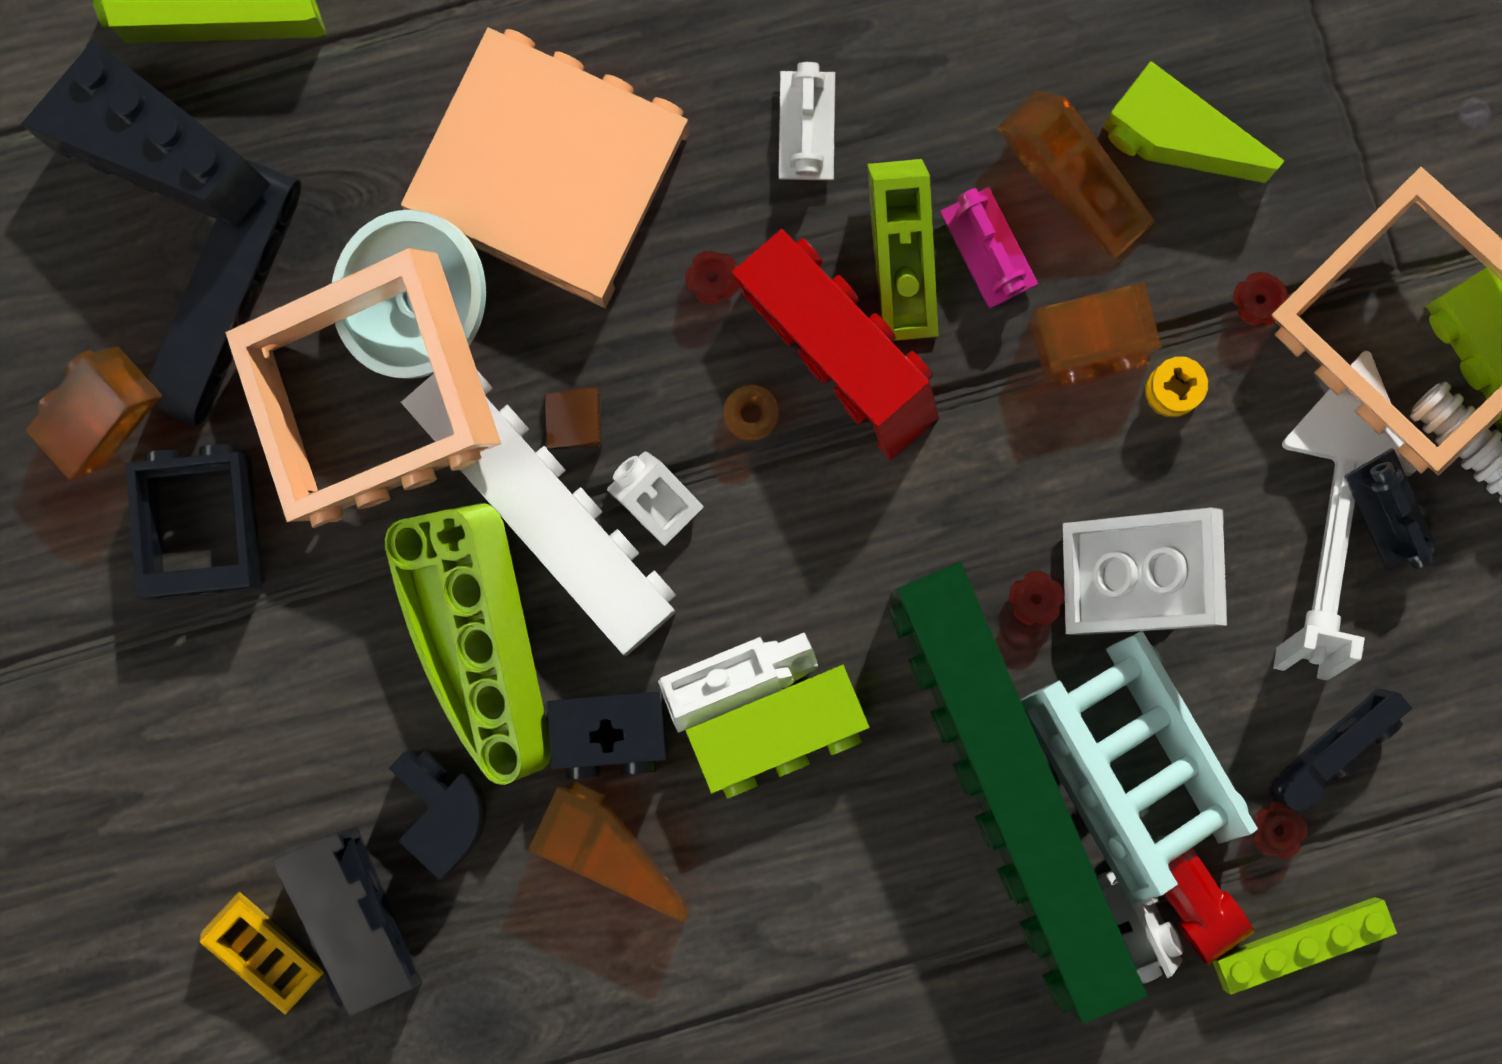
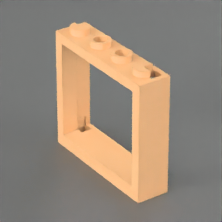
M1420 167L1272 316L1281 327L1274 335L1295 356L1299 357L1304 351L1308 352L1321 365L1314 373L1338 396L1347 389L1362 404L1355 412L1376 433L1380 435L1388 428L1403 442L1396 451L1420 474L1429 467L1439 476L1502 416V386L1437 447L1300 318L1414 203L1502 281V239L1425 169Z
M412 248L405 249L225 332L287 522L310 521L312 528L328 522H338L344 519L343 509L355 504L358 509L382 504L390 500L389 490L403 485L404 490L428 485L437 480L435 471L450 466L452 471L474 466L476 461L482 459L481 452L501 444L437 252ZM407 291L454 434L318 491L273 351Z

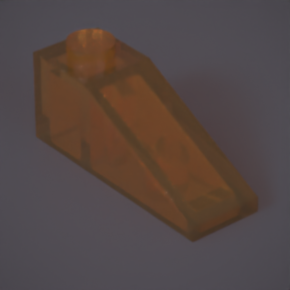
M1035 91L997 127L1026 169L1111 257L1117 258L1155 222L1067 97Z
M574 781L571 790L563 786L557 787L528 851L685 922L691 907L615 811L602 805L605 794Z

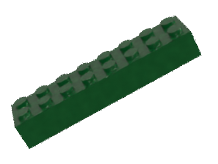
M960 561L896 588L890 594L893 603L886 608L887 615L898 639L908 636L916 656L908 659L909 667L920 691L930 688L938 708L930 711L932 721L943 743L953 742L960 761L952 764L954 773L965 795L969 794L970 797L976 796L983 812L974 816L977 827L987 848L991 847L993 851L998 849L1005 865L996 869L1009 900H1014L1016 905L1022 904L1027 918L1019 921V924L1031 952H1036L1039 959L1045 958L1050 971L1041 976L1055 1007L1059 1006L1063 1014L1070 1012L1082 1024H1085L1148 997L962 562Z

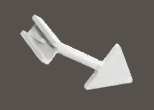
M1369 351L1362 352L1351 366L1390 402L1371 353ZM1329 389L1282 442V446L1286 450L1331 459L1335 462L1312 610L1306 613L1304 628L1276 648L1273 669L1285 671L1303 658L1309 660L1310 663L1319 664L1317 678L1327 681L1361 660L1365 638L1339 632L1341 617L1337 615L1355 503L1344 476L1390 448L1395 450L1406 476H1410L1416 471L1396 451L1403 442L1388 428L1380 435L1376 433L1355 412L1362 404L1347 389L1339 396Z

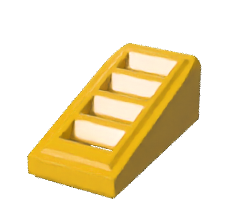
M238 892L200 935V943L285 1015L324 973V969L241 892ZM242 917L249 924L229 943L223 936ZM260 933L266 939L246 959L240 952ZM277 947L284 954L263 975L257 968ZM294 962L301 969L280 991L273 984Z

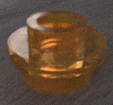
M756 385L742 386L733 391L725 402L724 420L726 426L733 435L742 440L756 441L763 439L774 430L778 422L779 408L777 401L763 387ZM749 404L758 406L762 411L760 420L756 423L745 422L740 415L743 407Z

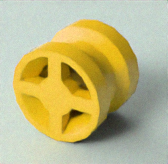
M1173 357L1165 360L1149 375L1145 384V396L1148 404L1156 413L1165 417L1177 418L1189 413L1204 400L1208 391V378L1205 370L1197 361L1188 357ZM1175 373H1177L1178 378L1188 383L1183 384L1180 380L1176 379Z

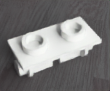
M801 62L797 64V71L780 72L779 180H834L835 72H819V64L815 62Z
M1112 870L1096 876L1117 925L1129 921L1133 929L1121 935L1142 983H1147L1160 977L1163 973L1159 966H1162L1167 978L1173 976L1183 961L1180 956L1183 954V945L1172 923H1164L1155 905L1158 902V897L1131 904Z

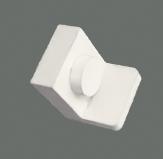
M646 451L639 457L632 456L624 461L613 475L615 481L607 489L664 546L704 507L660 460Z

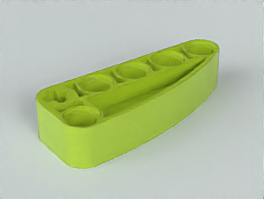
M477 503L401 519L392 523L385 536V550L398 600L424 672L459 739L484 775L496 784L506 785L544 769L551 759L549 730L501 515L494 507L485 503Z

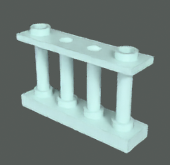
M1143 631L1106 648L1115 665L1070 693L1066 692L1059 680L1031 693L1021 700L1043 752L1131 904L1162 896L1178 885L1169 870L1168 863L1212 833L1218 844L1250 835L1258 830L1248 813L1245 800L1234 789L1164 669L1160 654L1149 643ZM1127 685L1143 715L1096 743L1081 717V712ZM1155 734L1172 764L1128 793H1125L1110 768V762ZM1184 784L1198 807L1200 814L1154 844L1139 818V813Z

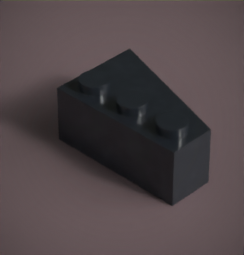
M358 827L335 832L271 860L305 927L311 947L319 955L328 973L326 981L330 994L338 1007L344 1005L349 1017L410 991L422 983Z

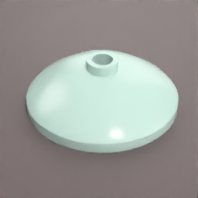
M399 210L386 213L360 228L343 249L335 267L332 283L408 248L437 252L468 345H470L476 336L483 318L486 302V282L480 258L466 235L446 219L418 210ZM407 291L335 323L339 336L347 349L367 368L385 376L406 379L421 378L434 374Z

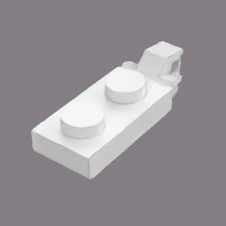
M805 633L780 643L777 641L763 643L761 637L661 677L658 683L673 723L679 733L783 690L782 688H787L794 681L819 669Z

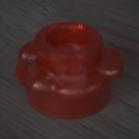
M714 251L699 253L693 258L692 266L686 270L685 282L688 290L696 293L697 300L709 305L718 304L722 298H731L738 289L732 271L737 268L736 262L725 253L720 254ZM710 273L717 274L718 280L716 282L708 281L707 277Z
M1265 272L1250 274L1247 277V281L1238 283L1233 292V302L1239 307V317L1244 322L1254 326L1262 322L1266 325L1275 323L1276 321L1272 314L1288 299L1287 289L1284 284L1275 276ZM1257 295L1264 296V304L1256 302L1255 298Z
M1032 571L1026 573L1024 579L1015 581L1009 591V601L1014 605L1013 614L1020 622L1026 625H1033L1034 623L1047 625L1052 623L1059 616V607L1064 602V591L1059 582L1051 580L1045 572ZM1033 594L1041 596L1040 604H1034L1031 601Z
M1273 803L1270 808L1259 810L1253 817V821L1258 830L1253 832V842L1256 848L1266 856H1273L1274 854L1281 859L1290 858L1300 851V842L1307 837V824L1302 816H1297L1295 811L1289 810L1288 807L1283 805L1284 803ZM1279 825L1284 828L1282 836H1276L1274 832L1275 828Z

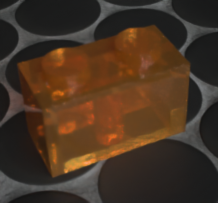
M1145 282L1036 308L1029 318L1045 382L1061 379L1062 386H1071L1095 378L1093 370L1113 365L1116 373L1129 372L1149 365L1147 357L1152 356L1162 347Z
M118 346L96 353L87 350L76 356L65 368V373L68 376L57 389L48 393L38 403L37 410L39 414L26 429L31 438L69 480L106 467L162 396Z

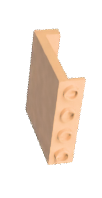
M488 27L406 192L401 206L404 210L428 212L446 219L466 235L474 248L606 309L615 291L613 281L681 140L687 141L690 135L688 119L682 117L684 112L681 108L665 99L655 97L652 102L634 95V88L615 76L604 75L602 80L584 72L585 66L577 59L565 53L555 52L552 57L534 49L535 43L517 31L506 29L504 34Z

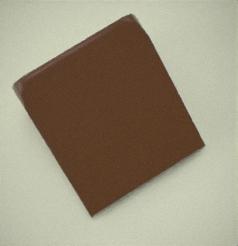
M598 387L545 394L548 450L603 447L601 396Z

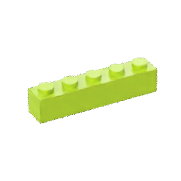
M1373 897L1231 949L1214 960L1213 964L1223 991L1232 995L1393 936L1397 932L1385 900Z

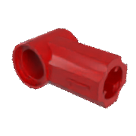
M1192 848L1168 863L1169 870L1178 885L1163 895L1181 920L1178 922V926L1183 935L1206 965H1209L1255 933L1245 913L1229 893L1220 890Z

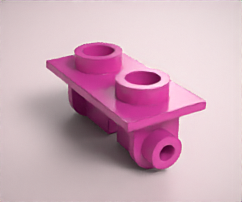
M989 187L978 192L977 188L968 190L957 197V203L940 211L989 309L1038 285Z

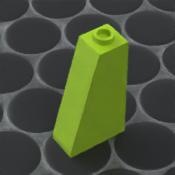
M92 0L102 27L104 29L111 28L125 44L317 38L327 34L316 0Z

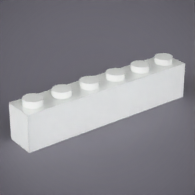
M478 372L486 395L493 388ZM432 374L401 403L436 442L453 435L454 432L435 375ZM487 399L501 444L481 452L482 459L476 461L474 466L461 469L462 473L492 507L498 511L507 524L619 651L627 657L676 613L668 603L676 594L655 570L645 577L634 565L632 560L639 552L618 529L610 535L603 530L595 521V518L602 513L601 509L581 487L572 494L564 486L558 477L566 470L547 448L543 446L536 453L521 437L529 428L508 405L498 411Z

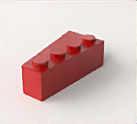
M781 229L732 271L741 294L787 346H791L795 342L800 346L797 350L799 357L821 384H826L830 380L836 384L833 388L835 395L845 406L844 410L858 426L866 419L869 420L874 427L879 441L877 447L890 461L939 419L929 381L933 374L916 353L911 351L905 356L892 343L896 336L878 314L873 313L870 317H867L856 305L859 301L857 294L841 276L837 275L831 280L819 267L823 264L821 257L805 239L801 238L795 243Z

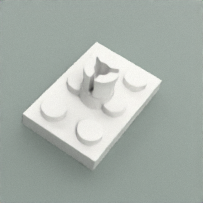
M1203 508L1063 523L1066 634L1089 635L1227 626L1222 509Z

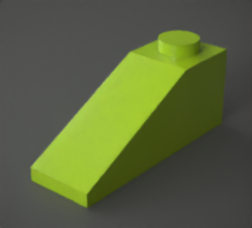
M1152 61L1149 62L1111 111L1102 127L1110 133L1108 138L1115 147L1130 156H1134L1137 153L1147 161L1266 183L1284 163L1282 158Z
M922 159L867 164L881 318L894 332L896 339L893 341L938 337L930 174Z

